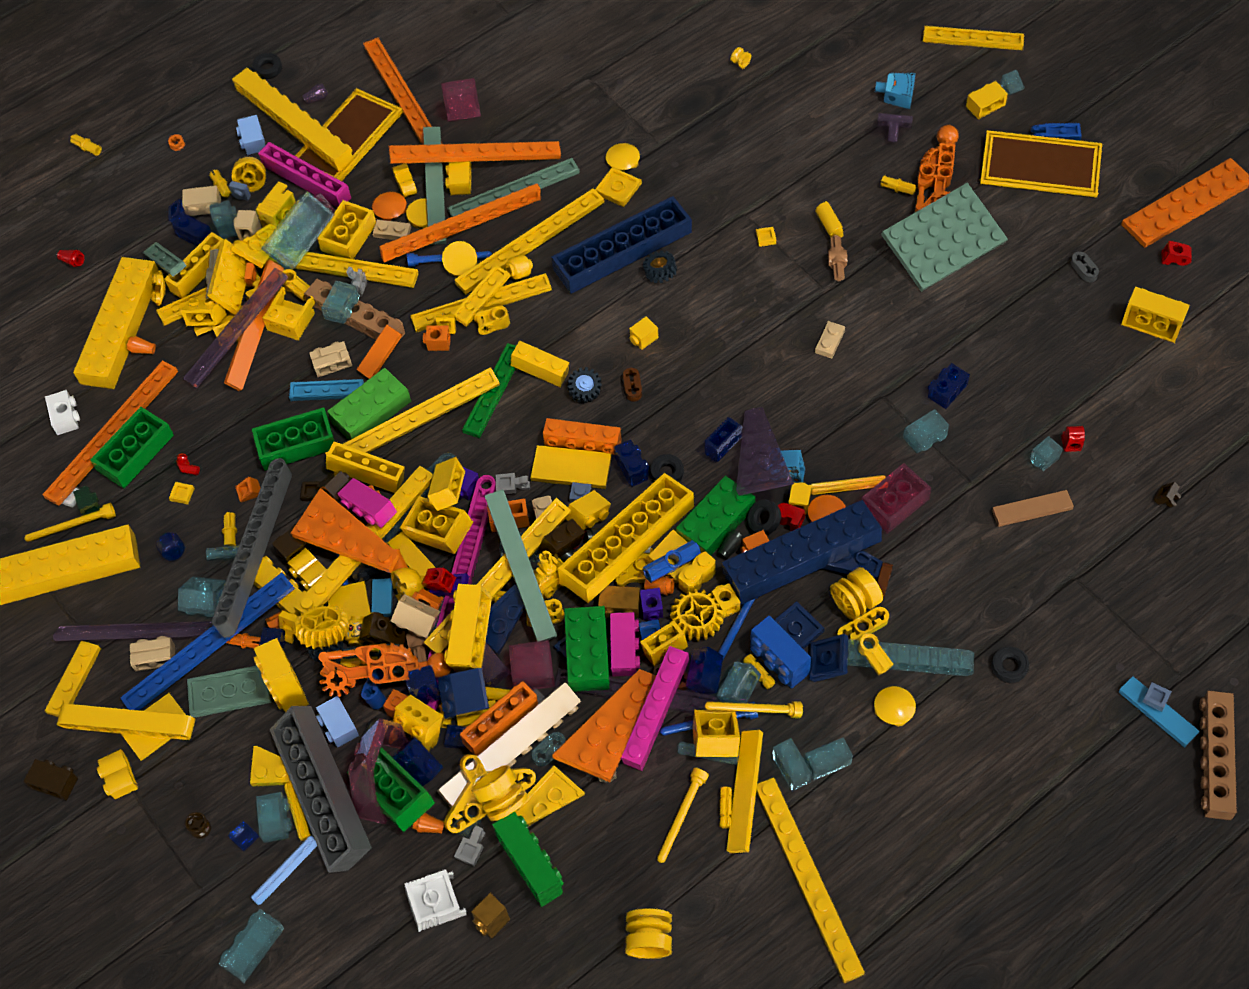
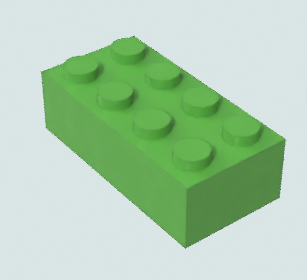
M383 368L327 412L331 423L348 440H351L387 421L409 404L411 398L408 389L386 368Z

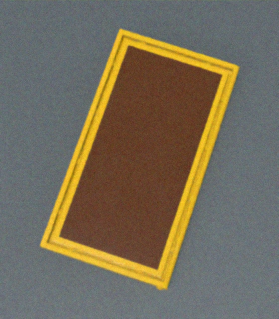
M355 89L322 126L323 128L326 127L333 136H338L342 143L348 144L351 147L354 160L340 171H337L306 145L295 156L332 177L343 181L400 117L403 110L362 90Z
M987 130L980 184L1097 197L1102 143Z

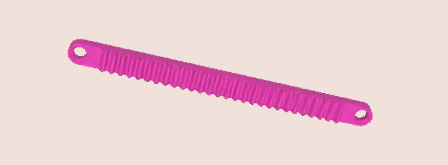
M490 475L481 476L477 480L468 512L473 524L458 548L451 573H467L469 575L468 584H472L479 551L481 550V544L483 543V537L489 522L485 495L496 492L495 479ZM485 482H489L492 484V486L488 489H483L481 487L482 484ZM445 595L437 627L454 609V595ZM430 650L428 658L435 654L432 650ZM425 673L422 677L417 699L437 710L438 702L441 698L438 679L429 673Z

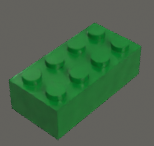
M140 407L90 461L97 472L125 489L174 434L168 423Z
M324 407L252 429L259 459L264 470H268L270 463L278 458H282L288 464L328 452L333 442H335Z
M724 476L676 527V532L687 542L693 540L697 543L701 553L707 552L711 556L722 545L727 533L735 530L745 520L750 508L755 503L756 497L727 476Z
M605 606L564 608L568 686L573 692L610 689Z
M379 744L347 771L355 785L403 833L435 804L427 790Z
M514 811L492 824L498 841L541 907L563 894L562 885L564 883L561 880L560 872L556 867L552 868L551 860L544 849L540 851L539 841L533 832L530 833L527 828L528 824L522 815L518 817Z

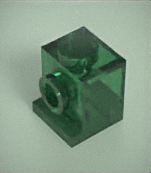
M88 486L81 487L73 492L78 508L83 516L100 510L101 506L98 503V497L95 491L91 492Z

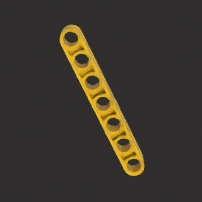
M62 704L57 725L66 729L117 734L128 732L131 735L190 740L195 718L182 714Z

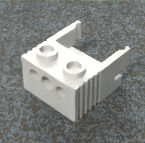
M446 870L425 876V878L417 879V881L405 883L406 895L418 931L466 915L465 908L463 910L459 909L449 880L451 878L454 879L453 872L447 873Z

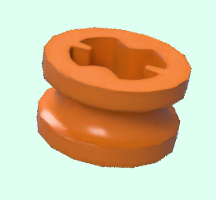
M178 134L172 135L168 139L169 146L174 151H179L185 146L182 136Z

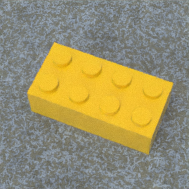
M458 584L453 596L455 606L454 610L451 611L452 626L447 635L449 646L445 651L444 659L446 664L454 671L461 672L482 668L492 596L482 585Z
M275 638L254 648L257 655L253 657L279 710L283 708L286 712L291 706L309 705L295 671L278 639Z

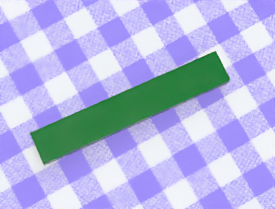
M507 343L493 370L500 385L479 396L462 429L464 434L480 439L516 369L511 366V354L516 345Z

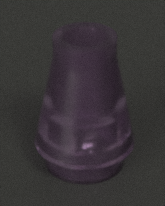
M317 83L308 92L303 94V97L308 104L325 99L328 93L323 83L319 85Z

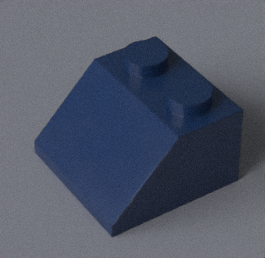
M482 668L461 671L437 678L445 719L464 717L489 709Z

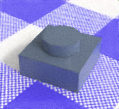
M231 181L229 188L232 196L236 199L248 201L251 197L248 186Z
M572 482L570 503L590 493L592 489L591 484Z
M1152 682L1143 699V703L1163 711L1172 691Z

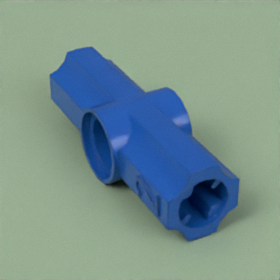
M692 540L675 550L668 551L666 555L642 568L644 576L652 583L668 573L675 572L679 567L694 560L701 553L698 544ZM668 558L674 559L676 564H670Z

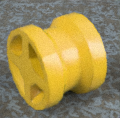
M741 47L736 48L731 55V61L738 63L740 68H745L751 60V54L744 52V49Z

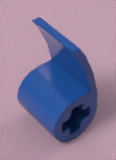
M380 668L374 669L373 677L382 679L384 677L383 670ZM368 678L361 691V696L372 709H379L386 702V697L379 689L381 684H375Z

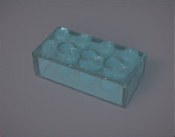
M306 192L298 198L261 249L285 269H293L298 265L335 214L309 192Z

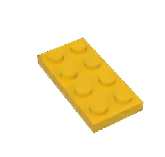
M224 239L220 243L207 296L235 315L240 311L246 281L244 277L246 264L251 262L231 251L233 244Z

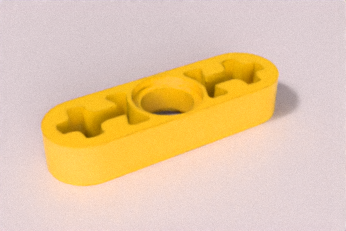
M876 607L841 627L837 635L843 633L846 635L850 634L848 646H851L860 641L864 634H872L888 623L889 612L883 607ZM876 614L879 616L883 615V620L880 618L876 619ZM863 622L869 628L866 631H861L857 625Z

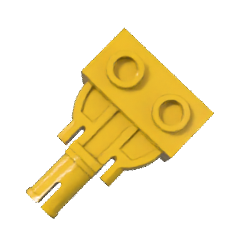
M543 551V555H539V567L534 570L544 600L552 597L561 586L564 587L559 581L558 567L564 562L560 558L556 559L549 551Z

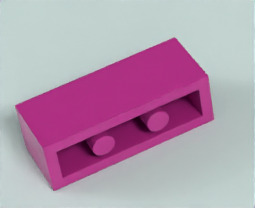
M355 478L351 479L337 493L341 499L340 503L345 509H351L359 518L363 516L370 525L375 524L382 528L397 513L389 499Z
M634 612L610 613L612 677L633 676L636 673V668H640V656H636V650H640L639 638H635V632H639V620H635Z

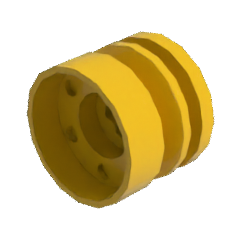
M858 567L847 575V579L841 578L830 586V592L836 605L850 620L857 619L860 615L866 613V608L872 609L883 601L882 591L878 583L862 567Z
M503 765L481 777L471 788L478 802H486L483 805V810L488 812L487 816L491 821L508 816L521 807L528 799L526 791L522 790V785L519 783L513 784L516 781V775L509 765Z
M636 909L626 913V922H628L626 924V931L632 933L626 936V954L644 959L663 958L671 955L672 937L667 935V933L672 930V925L670 924L672 914L659 909Z

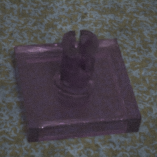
M878 113L877 125L889 126V142H898L899 127L911 128L913 116Z

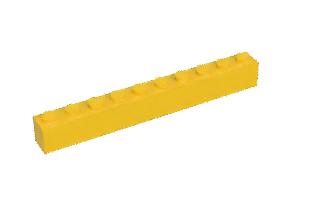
M246 68L232 78L235 88L239 93L334 169L340 171L354 160L351 153L352 149L348 144L342 143L338 136H333L326 127L323 128L306 111L300 110L296 103H291L287 96L281 95L275 87L272 88L255 71L252 72Z

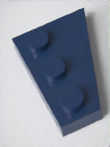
M515 584L490 608L486 642L497 654H500L525 609Z

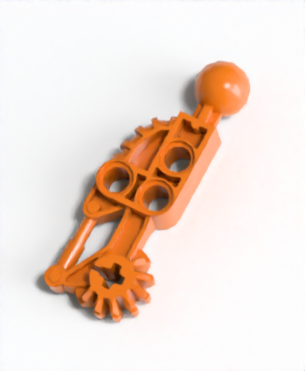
M944 125L938 130L937 140L940 143L939 146L935 149L930 148L920 162L917 183L919 193L915 212L950 193V191H945V188L951 183L955 143L959 138L958 130L954 126ZM928 187H934L933 194L924 203V190Z
M382 643L359 646L356 649L346 651H323L318 656L324 666L320 674L326 677V679L320 680V684L327 683L323 691L325 692L330 688L329 696H333L334 692L337 691L338 697L342 695L341 689L345 694H348L349 690L346 686L355 687L356 679L369 678L373 683L381 684L417 679L421 677L420 674L429 673L435 678H440L448 675L452 668L446 664L444 653L437 652L432 654L427 661L419 662L416 655L412 654L411 648L407 649L403 647V644L397 646L394 643H390V645ZM378 648L381 651V657L373 659L370 655L371 649ZM356 655L367 665L347 667L332 660ZM397 665L404 668V675L400 677L393 673V668ZM374 669H382L384 677L382 679L374 678ZM336 672L338 674V677L343 679L339 683V685H337L335 681H332V679L336 676Z

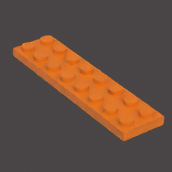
M1230 158L1122 220L1121 225L1146 248L1249 187V174Z

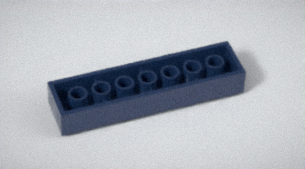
M674 196L552 256L553 270L570 294L692 233V219Z
M861 500L722 562L723 575L740 600V604H744L824 568L828 564L835 563L881 542L882 527L864 501Z

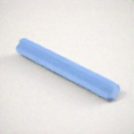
M309 836L251 896L256 904L261 905L317 847L313 836Z

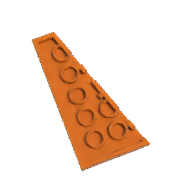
M322 488L319 489L291 531L292 537L388 573H391L400 559L399 554Z
M639 669L553 754L552 758L611 782L656 675Z

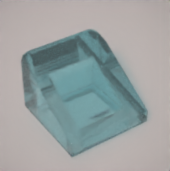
M1017 70L1002 76L1001 85L1009 95L1024 89Z

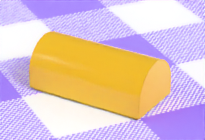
M827 201L821 203L815 212L830 238L834 235L843 237L842 225Z

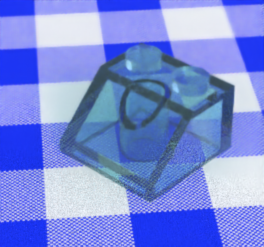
M192 577L178 588V611H183L190 615L200 613L207 617H213L226 580Z

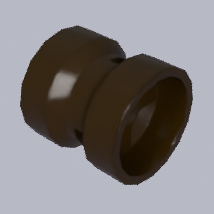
M193 812L187 816L185 826L193 837L202 839L210 833L211 824L202 813Z

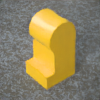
M407 163L392 167L394 178L404 198L417 194L416 186Z

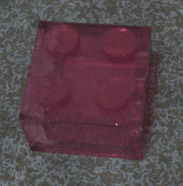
M474 78L441 83L448 121L481 116Z
M549 640L509 645L513 687L522 681L532 690L555 687Z

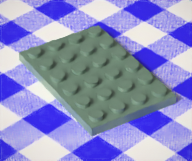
M968 183L881 233L921 292L1008 240Z

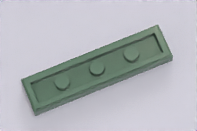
M157 242L143 252L149 260L155 261L157 266L172 277L187 266L184 261Z

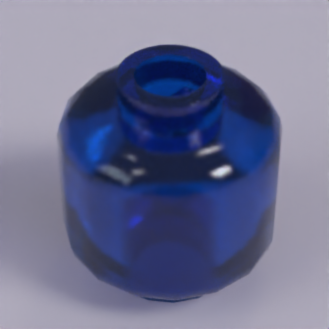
M167 532L157 540V550L165 560L179 559L185 551L184 542L176 533Z

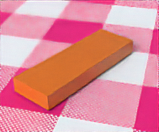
M386 325L357 370L369 379L376 375L403 335L389 325Z

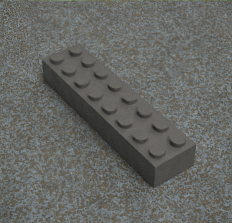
M291 706L272 726L270 732L328 873L349 871L372 847L312 707Z

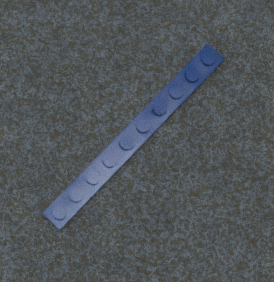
M280 573L248 598L235 634L227 638L222 637L213 625L124 694L121 700L128 710L142 709L295 589L283 573Z

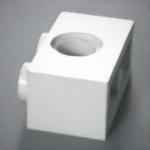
M67 390L45 396L51 426L57 435L79 429L77 421H80L77 410L74 409L77 406L74 396H70Z

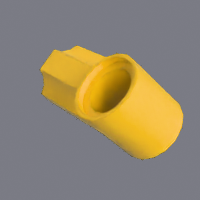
M284 270L280 275L284 289L292 292L302 301H306L304 293L310 286L300 279L294 270Z
M867 633L861 637L857 645L858 652L865 656L878 675L883 674L894 665L879 645L878 638L874 634ZM863 642H870L873 648H866L863 645Z

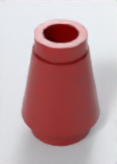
M59 250L57 253L59 260L73 267L81 266L84 263V254L79 250Z

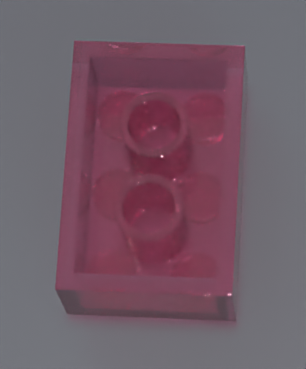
M903 463L862 497V500L882 529L889 533L929 500L932 488Z

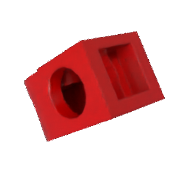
M1169 240L1162 250V264L1169 265L1172 262L1185 266L1192 261L1191 247L1187 244Z
M1067 426L1065 428V432L1061 435L1064 452L1082 450L1085 440L1083 426Z
M788 503L778 505L781 511L780 525H789L790 531L802 526L805 520L804 509Z
M429 568L422 581V585L432 591L442 590L445 593H451L456 577L445 568Z

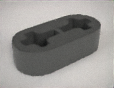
M1075 252L1071 259V266L1084 281L1094 282L1099 274L1098 267L1086 253Z

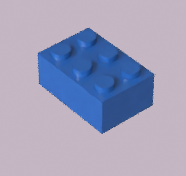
M770 615L751 630L750 649L756 657L760 656L764 660L765 666L770 671L774 670L784 685H788L792 689L810 674L811 656Z

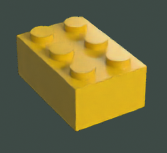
M342 200L317 238L321 251L337 257L354 259L375 227L376 219L373 210Z
M1135 287L1121 325L1175 343L1190 305L1147 291L1146 289Z
M418 496L400 528L410 540L455 554L472 526L473 521L465 510L449 506L437 511L434 505L429 503L428 498Z

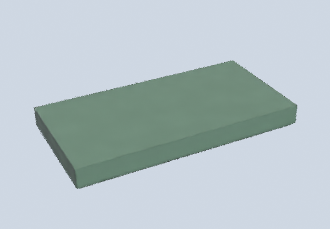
M257 666L187 679L189 714L194 718L272 703L271 694Z

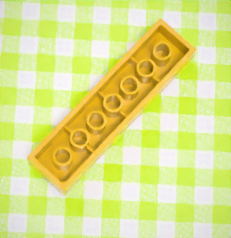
M127 257L121 258L73 372L81 385L108 389L115 388L129 354L127 350L128 340L130 337L136 336L150 302L151 293L155 290V284L152 283V274L159 271L155 261Z
M664 473L558 567L560 583L589 603L694 507V492Z
M128 524L0 558V605L141 568L134 532Z

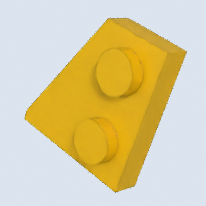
M253 746L250 779L252 786L285 785L291 782L280 756L258 746Z

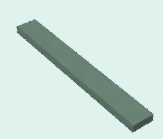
M423 127L424 145L441 144L440 127ZM442 162L425 163L428 227L445 220ZM446 238L431 243L429 245L446 244Z
M570 158L447 207L450 216L454 217L534 184H538L540 189L579 174V168L573 158Z
M499 490L485 495L486 503L537 643L555 638L557 634L504 490Z

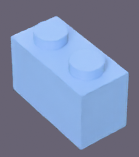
M257 115L238 119L239 127H236L238 136L242 137V139H239L241 148L246 150L247 155L260 152L266 145Z
M338 696L316 707L319 713L316 716L321 727L326 726L328 731L325 734L330 743L335 742L337 748L359 736Z

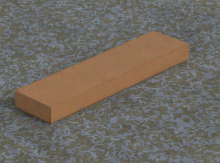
M1064 490L992 508V512L998 527L1073 510L1074 506L1068 491Z

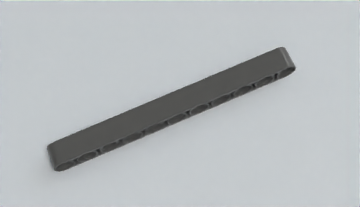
M282 458L273 460L268 467L212 618V624L220 635L225 638L232 636L237 631L292 478V472Z

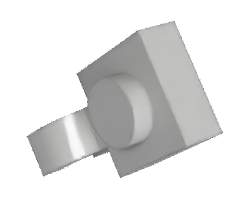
M348 267L346 273L352 279L351 287L356 296L362 297L367 285L365 273L362 269H358L355 272L352 267Z
M515 473L496 475V491L504 490L505 494L516 493V488L530 490L528 476L516 478Z
M475 825L470 839L463 837L454 856L456 859L475 867L484 848L483 845L479 844L485 835L483 828Z

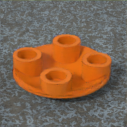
M386 192L374 200L372 209L375 215L382 218V220L391 221L406 212L407 203L401 194Z
M818 496L811 501L808 507L810 522L816 521L846 506L836 496Z

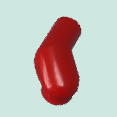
M181 453L177 456L176 463L182 473L199 474L200 467L190 465L186 454Z

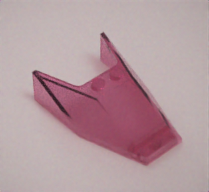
M379 718L362 736L361 742L357 743L355 748L356 757L354 763H351L349 766L348 775L350 778L352 803L358 817L386 824L387 819L376 799L374 767L382 745L410 751L411 747L401 724Z

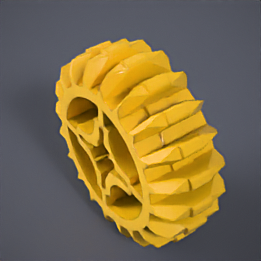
M695 589L694 593L688 590L686 596L680 594V599H675L674 605L671 606L670 619L677 623L685 633V636L688 635L690 641L693 637H696L697 641L700 640V637L707 640L708 634L713 637L715 631H719L720 625L723 624L722 618L724 613L722 610H719V603H716V598H712V592L706 595L705 590L698 593V590ZM690 606V609L681 615L683 610ZM694 610H695V613H696V614H699L700 620H699V617H698V616H695ZM713 615L712 619L708 623L704 624V621L708 619L709 616Z
M323 604L321 607L314 606L313 609L308 608L307 612H301V616L297 617L298 621L295 622L294 626L297 640L301 644H305L306 647L312 646L313 649L317 647L322 649L326 646L330 648L332 644L337 645L338 641H343L344 637L348 636L350 627L348 616L344 613L343 609H339L338 606H323Z

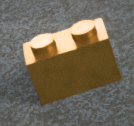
M607 586L599 593L598 606H605L606 618H610V613L634 612L635 617L639 618L640 588Z
M491 893L472 911L473 923L476 925L475 928L483 936L487 934L491 939L510 921L506 907Z

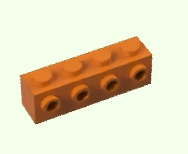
M546 418L543 431L545 446L605 452L612 455L619 454L622 440L620 427Z
M522 681L460 733L462 743L473 755L478 756L538 705L537 695Z

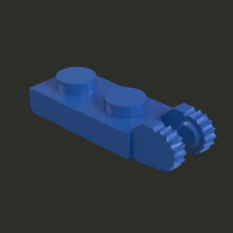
M1045 123L1031 127V132L1034 134L1032 136L1081 141L1082 137L1079 123Z

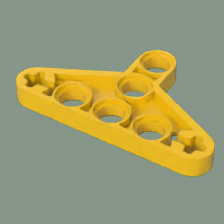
M472 754L464 755L460 760L461 770L468 783L444 820L445 828L452 833L461 832L488 814V812L483 810L485 802H478L471 788L478 777L484 776L490 771H486L480 759ZM469 758H473L476 762L475 767L471 770H467L465 767V762ZM528 768L512 769L517 781L523 779V773L530 775L527 778L528 782H519L522 785V790L525 791L535 783L536 775L533 770ZM470 806H476L478 809V813L474 817H469L467 814ZM462 811V814L465 817V819H467V821L465 822V820L461 819L457 822L458 826L456 828L454 826H450L452 824L453 818L456 820L462 818V816L459 814V812Z

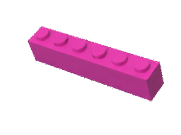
M270 142L258 153L265 168L337 208L342 200L348 202L351 199L347 184Z
M669 646L621 757L623 764L643 771L688 665L689 654L687 652Z

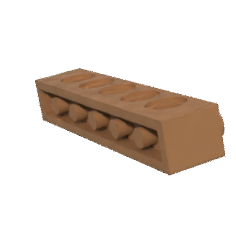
M316 279L304 293L306 301L311 298L310 296H313L315 301L314 308L377 340L386 325H389L403 336L405 334L403 323L399 319L388 316L384 311L376 310L372 305L361 302L355 296L351 297L343 290L332 287L326 281L323 282Z
M1207 691L1204 698L1200 699V710H1203V717L1200 720V729L1203 730L1200 748L1204 749V756L1201 757L1200 764L1201 769H1204V776L1201 778V789H1204L1201 808L1205 810V817L1232 820L1237 813L1233 693ZM1212 713H1217L1220 718L1215 717ZM1213 732L1218 733L1221 737H1216ZM1213 752H1218L1221 757L1215 756ZM1213 771L1219 772L1222 777H1217ZM1213 791L1219 792L1222 798L1217 797Z

